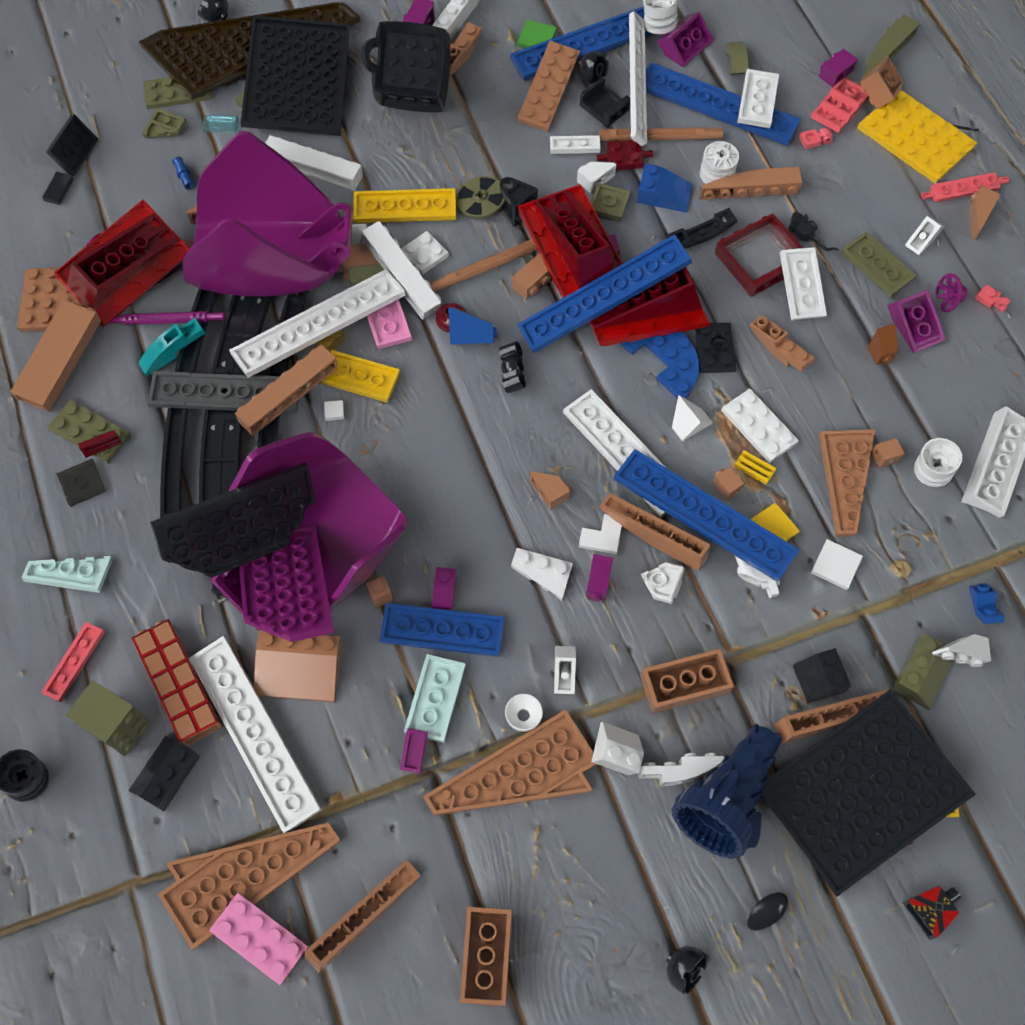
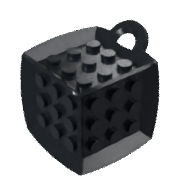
M381 21L378 24L375 38L368 39L363 44L361 51L362 62L365 68L372 73L373 96L378 104L414 112L436 113L444 111L449 84L451 46L450 35L446 29L432 25L400 21ZM375 47L378 48L377 64H374L370 58V52Z

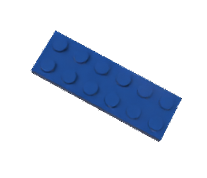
M386 603L379 641L384 644L499 657L504 617Z

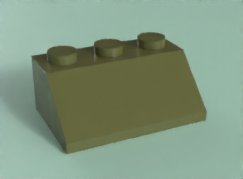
M923 633L915 641L892 690L930 710L954 661L943 660L942 657L932 654L933 651L943 647L944 644Z

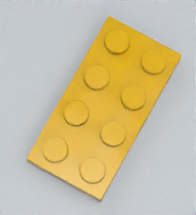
M331 350V354L336 358L338 368L322 380L320 384L388 403L400 375V369Z

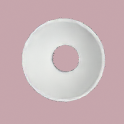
M518 694L512 697L506 705V720L517 731H530L536 728L542 719V706L532 695ZM526 710L530 714L527 721L519 720L517 717L519 711Z

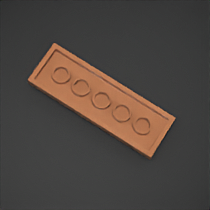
M549 41L518 115L517 122L546 132L549 131L579 57V50Z

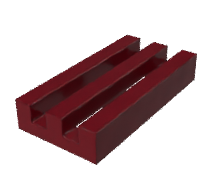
M111 430L83 441L78 446L85 458L120 445L122 442L116 431Z

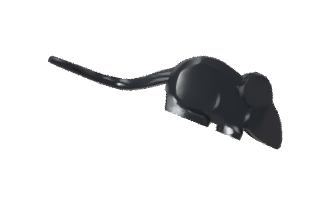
M797 211L792 214L791 223L788 227L790 233L795 232L802 241L813 240L825 251H839L836 247H825L815 237L818 227L813 220H808L807 214L802 216Z

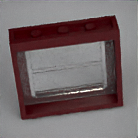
M772 213L768 216H763L755 223L748 224L740 231H735L731 236L720 239L716 244L715 254L750 297H753L784 280L779 252L789 249H801L803 247Z

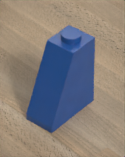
M455 307L448 308L450 345L494 343L493 338H497V328L493 327V323Z

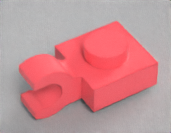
M988 284L975 297L977 301L988 308L993 305L1001 312H1004L1008 307L1007 305L1011 302L1006 297H1000L1002 293Z

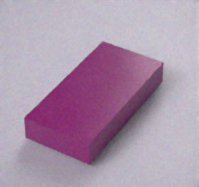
M407 728L400 770L421 773L428 731Z

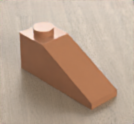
M981 186L978 192L974 191L970 198V201H973L969 207L973 240L977 238L1001 195L984 186Z

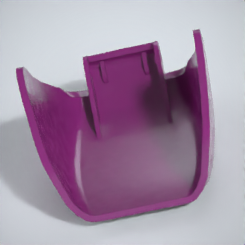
M248 131L238 132L204 168L199 177L196 232L193 246L189 248L183 259L185 283L203 290L239 296H279L317 288L336 274L339 265L350 256L353 209L345 203L333 204L296 166L254 134ZM339 209L345 210L344 217H341Z
M307 432L270 443L251 452L242 464L229 491L304 462L309 465L316 500L312 506H308L304 513L305 518L298 529L316 525L330 610H332L376 571L402 537L410 521L345 453L323 436L314 432ZM239 567L213 577L211 582L243 615Z

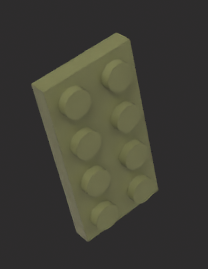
M171 77L143 81L147 110L212 100L211 91L192 100Z
M867 231L842 248L840 252L890 298L915 280L917 276Z
M72 400L67 402L47 426L50 432L78 448V444L115 430L122 444L93 455L107 464L111 462L131 436L128 431Z

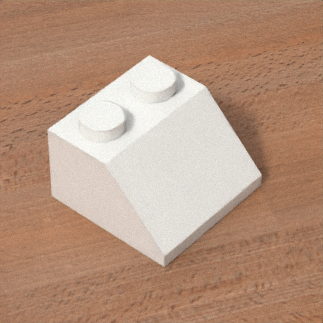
M601 722L591 762L625 775L639 773L644 754L639 735Z

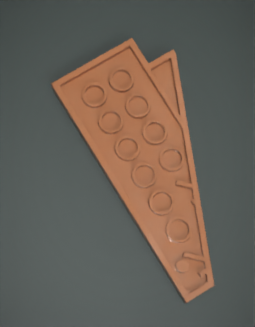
M565 709L427 793L423 798L433 815L438 816L592 792L593 789L583 773L597 764L591 762L594 752Z
M324 823L170 861L166 865L176 881L160 892L158 896L189 947L194 951L214 936L209 930L238 892L254 905L258 904L339 844L341 840L331 825Z

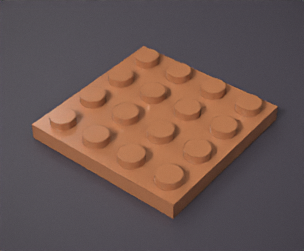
M30 268L25 270L17 325L19 332L46 331L63 300L68 302L75 301L83 307L73 294L54 276V272L59 268Z

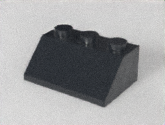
M165 736L128 791L164 812L200 756L182 743Z

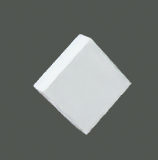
M343 400L324 402L326 421L344 419Z

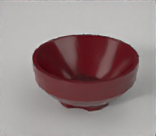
M446 303L437 310L436 324L442 331L450 333L449 315L446 314L449 307H455L466 312L465 308L458 303Z

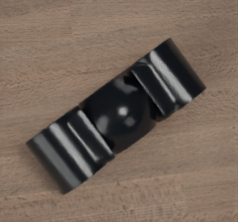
M515 341L500 347V360L503 361L501 370L503 372L502 384L504 390L509 394L526 388L525 375L523 374L524 366L522 363L523 352L520 344Z

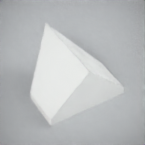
M678 395L672 429L683 442L713 422L702 408Z

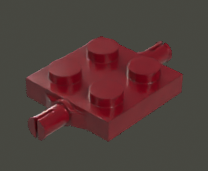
M633 140L606 142V154L596 155L597 162L607 161L615 163L616 170L644 168L643 158L653 157V150L643 151L640 144Z

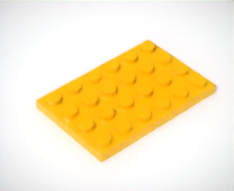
M901 89L894 100L872 111L857 127V129L935 184L971 152L978 143Z

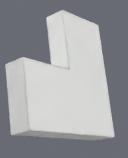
M604 514L601 531L582 528L578 548L617 554L622 525L609 515Z

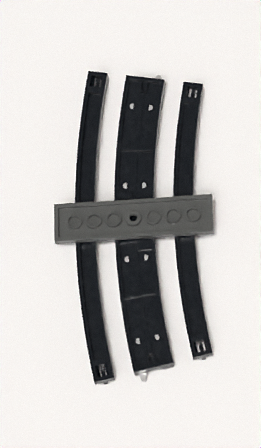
M199 289L191 312L208 311L212 313L218 293ZM310 290L300 292L298 295L296 293L287 295L278 324L303 312ZM232 296L218 341L211 374L195 373L205 334L180 349L175 372L153 371L147 404L149 407L168 408L161 465L160 518L181 510L183 452L189 409H205L200 449L199 503L229 492L240 470L243 426L238 422L235 412H237L239 407L252 400L254 395L266 389L268 384L281 377L282 373L287 371L290 359L289 356L268 367L266 376H251L247 378L229 350L261 334L273 296ZM199 322L204 332H206L208 322ZM299 400L283 413H297ZM280 415L258 432L257 448L278 441Z

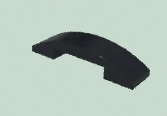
M727 208L715 213L713 219L688 230L681 228L668 234V238L675 234L682 246L689 248L725 232L737 223V219L731 209Z

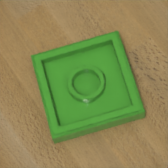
M527 19L517 41V46L528 48L553 39L557 27Z

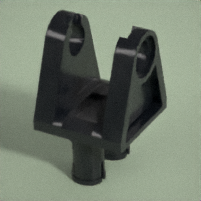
M504 177L500 181V191L508 203H504L502 210L512 226L516 227L519 223L523 222L518 206L538 199V189L512 177ZM507 183L512 185L513 187L510 189H506L503 187V185Z

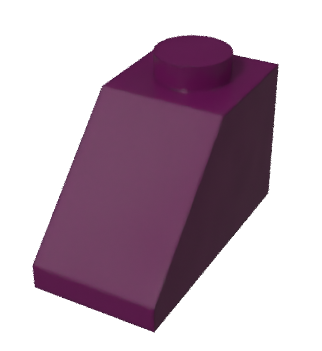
M436 567L432 608L452 611L457 581L456 569Z

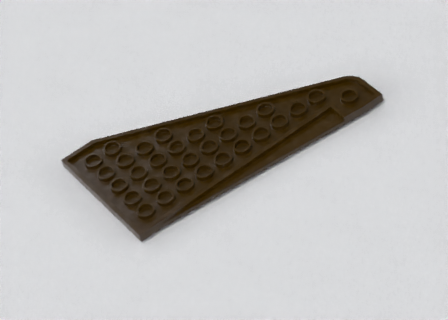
M341 2L255 15L350 24V27L360 22V16L347 4ZM253 15L163 29L142 39L139 43L143 50L194 100L217 87L246 75Z

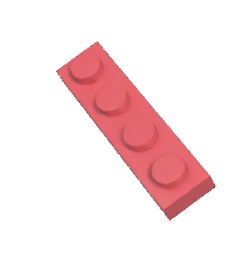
M85 622L41 693L61 703L105 631Z

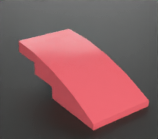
M844 77L831 88L830 93L821 101L820 106L812 112L810 118L839 133L856 115L869 96L867 92L862 90L861 85Z

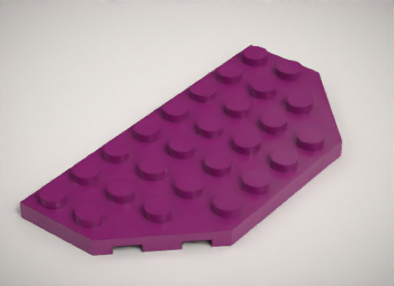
M316 525L297 530L294 529L287 547L239 566L245 624L290 642L334 633Z

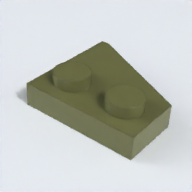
M156 108L142 135L144 138L180 136L187 121L183 117Z

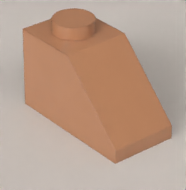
M535 471L530 473L531 484L550 510L569 499L571 489L566 481L563 482L559 476Z

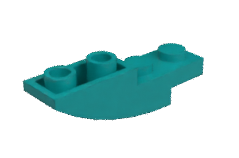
M196 318L181 327L175 324L148 347L138 364L147 377L153 371H157L176 359L177 355L175 352L204 335L205 332Z

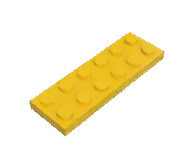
M455 188L354 191L353 220L354 223L456 220Z

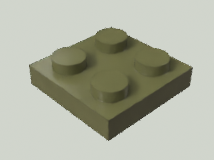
M598 183L591 204L598 216L621 221L631 191Z

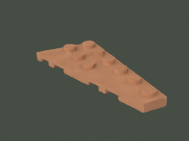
M876 429L820 431L819 433L836 537L855 536L857 534L861 503L863 502V492L866 485L870 454Z

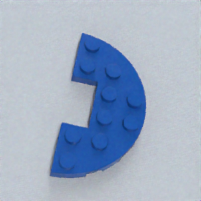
M682 331L620 343L631 355L643 346H646L667 366L665 370L657 375L656 379L677 399L678 395L686 399L691 394L699 373V360L692 342Z

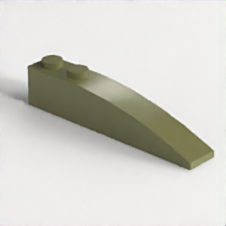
M905 14L900 19H896L892 27H888L885 30L883 37L873 50L863 77L887 55L892 59L915 36L920 23Z

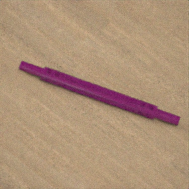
M208 311L124 314L123 316H116L109 324L187 323L194 318L198 322H209L210 320H225L226 314L224 312L209 313Z

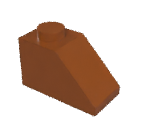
M895 324L878 328L868 346V350L876 365L891 363L898 353Z

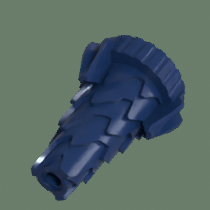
M758 724L753 725L745 739L735 747L730 756L726 755L718 768L715 771L712 770L705 781L702 780L691 787H687L677 796L671 810L672 817L679 829L688 838L710 853L728 859L743 856L748 848H755L757 846L761 833L762 813L756 812L754 807L763 794L760 790L767 781V773L776 759L774 755L782 741L781 735L773 733L770 729Z

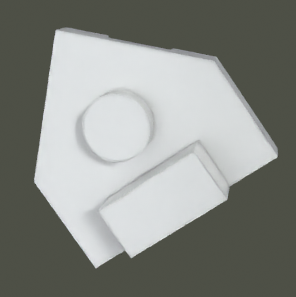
M665 562L649 572L642 573L641 577L652 598L672 604L680 590L685 569L682 566Z

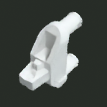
M735 556L738 564L737 573L740 578L758 587L761 586L762 589H766L769 598L779 595L777 586L780 585V582H776Z

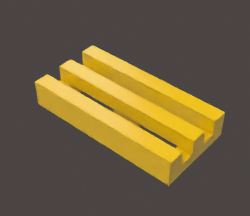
M745 450L742 451L734 464L735 468L767 485L777 469ZM741 462L744 463V464H746V465H748V466H750L751 469L748 468V467H746L745 465L741 464ZM755 471H758V472H760V473L766 475L767 478L764 477V476H762L761 474L755 472Z

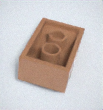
M888 55L860 81L862 90L867 92L870 103L876 109L894 100L905 83Z

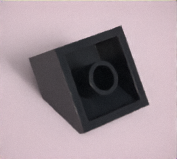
M836 648L817 653L793 665L807 704L845 693L851 687Z

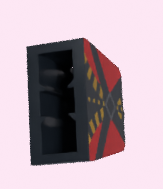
M937 886L904 901L903 905L930 940L937 938L959 914L954 903L961 899V896L953 887L944 892L940 886Z

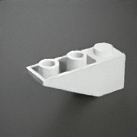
M976 634L957 639L932 652L933 655L942 657L943 660H955L956 663L970 664L971 667H981L983 663L991 661L989 639Z

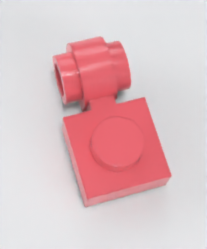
M827 128L820 129L818 133L816 129L800 133L799 139L806 150L821 146V143L825 145L831 143L833 134Z

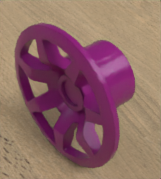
M948 273L944 275L936 286L935 294L937 299L945 298L941 303V310L943 312H951L959 303L964 302L967 297V288L962 285L956 274ZM945 279H946V284H947L948 286H946V285H944V284L942 283ZM939 288L944 290V293L938 295ZM949 304L950 308L945 309L946 305Z

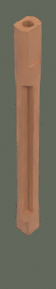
M647 128V140L723 139V128ZM599 129L600 141L632 140L631 129Z
M530 239L429 282L431 290L436 292L445 287H450L538 249L533 240Z

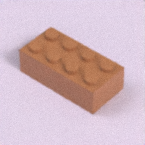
M721 649L643 668L640 674L652 714L730 694L734 687Z
M467 907L460 993L461 1004L506 1007L512 910Z

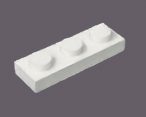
M600 135L550 136V154L600 153Z

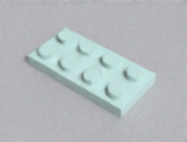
M426 654L404 733H406L407 728L428 731L427 739L441 743L445 742L465 671V663Z

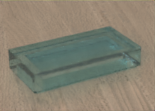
M205 115L202 128L204 132L236 133L239 119L235 116Z

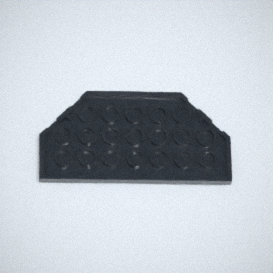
M306 462L151 521L150 525L161 559L168 563L178 564L194 572L204 573L205 576L213 578L287 547L294 529L297 530L305 518L304 513L308 506H312L316 500L309 465Z

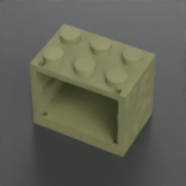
M94 680L91 681L65 715L86 732L124 757L134 749L136 740L147 731L148 724L150 723L133 705Z

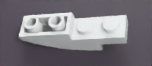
M688 753L681 757L679 765L676 762H666L664 766H656V763L652 762L644 763L640 768L638 778H659L660 787L684 784L710 773L720 765L724 756H718L717 753H707L705 756Z

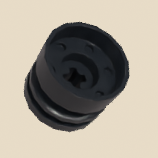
M16 749L0 757V790L15 801L27 802L36 799L45 791L49 782V771L45 764L28 750Z

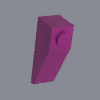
M593 554L586 597L592 601H605L613 564L612 557Z

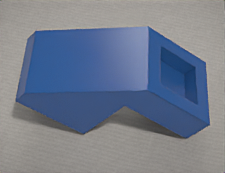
M986 583L970 586L969 590L976 616L984 624L1004 623V614L996 607L997 592Z

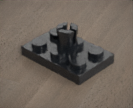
M73 114L70 115L46 153L66 173L75 176L98 141V138Z
M709 323L710 326L695 329L699 373L736 372L731 323Z

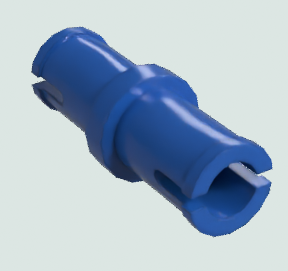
M175 157L172 163L177 170L178 178L181 179L186 190L192 189L195 184L191 179L189 169L185 166L182 157Z

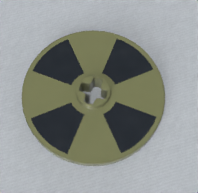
M479 176L468 180L459 188L456 195V203L460 212L476 219L492 216L503 207L506 201L500 191V181L489 176Z

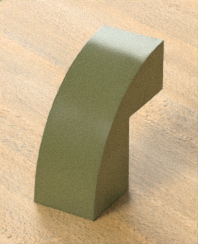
M743 41L726 42V55H729V74H746L748 55L745 43Z

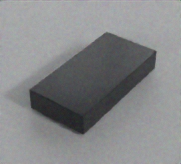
M56 172L42 197L43 200L60 205L73 181L72 175Z

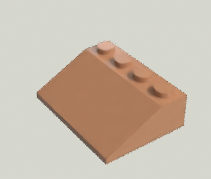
M259 631L254 672V689L258 696L335 702L343 645L340 636L323 635L290 642L268 632Z

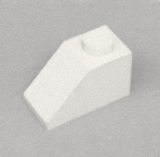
M589 162L579 168L577 182L591 194L596 190L598 183L605 184L615 176L616 164Z
M926 216L905 246L920 255L936 239L945 226L934 218Z
M555 646L554 694H575V646Z

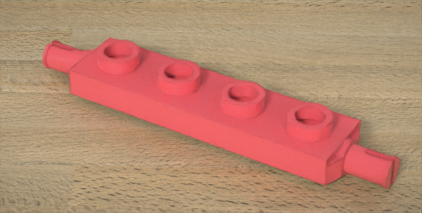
M996 172L937 183L930 187V191L922 192L921 197L922 200L932 198L936 203L971 196L974 191L978 192L981 186L997 191L1001 187L1000 184L1009 182L1008 176L999 178Z

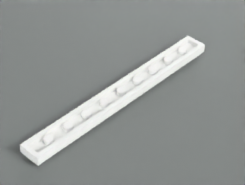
M633 11L629 14L631 138L634 142L643 146L647 144L644 19Z

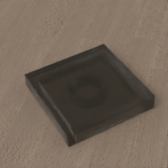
M93 459L56 473L70 507L107 492Z

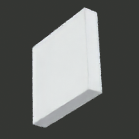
M826 539L811 574L847 590L863 556Z

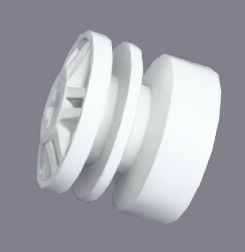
M644 0V20L647 31L654 34H665L677 27V0Z
M716 141L710 143L705 148L700 167V178L705 184L735 174L739 161V152L736 147L724 141Z
M944 438L928 441L914 463L916 477L921 483L929 487L945 486L951 481L962 463L960 448L954 442Z

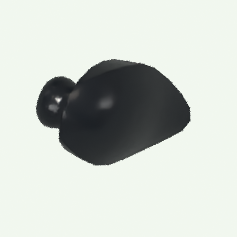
M776 892L761 899L749 915L747 920L748 928L753 931L762 930L779 921L788 908L787 896L781 892Z

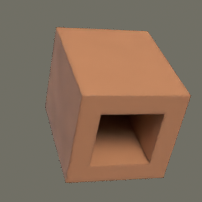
M897 438L876 444L871 452L878 468L900 462L905 454L904 448Z
M731 467L719 470L714 475L715 478L712 484L726 501L741 492L744 486V482Z
M384 576L366 583L368 593L375 608L393 601L392 593Z

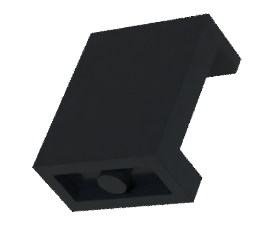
M603 77L595 81L592 86L583 90L580 94V107L607 128L630 110V97L626 95L621 99L605 86V79Z

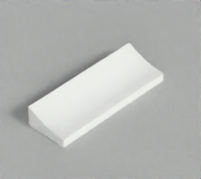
M1007 406L993 414L961 501L962 503L983 509L998 518L1005 515L1025 458V418Z

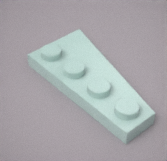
M104 556V558L100 559L86 557L84 560L67 558L65 561H55V559L28 561L21 578L24 582L100 593L113 559L111 556Z

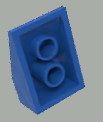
M645 163L637 203L686 213L693 184L662 166Z

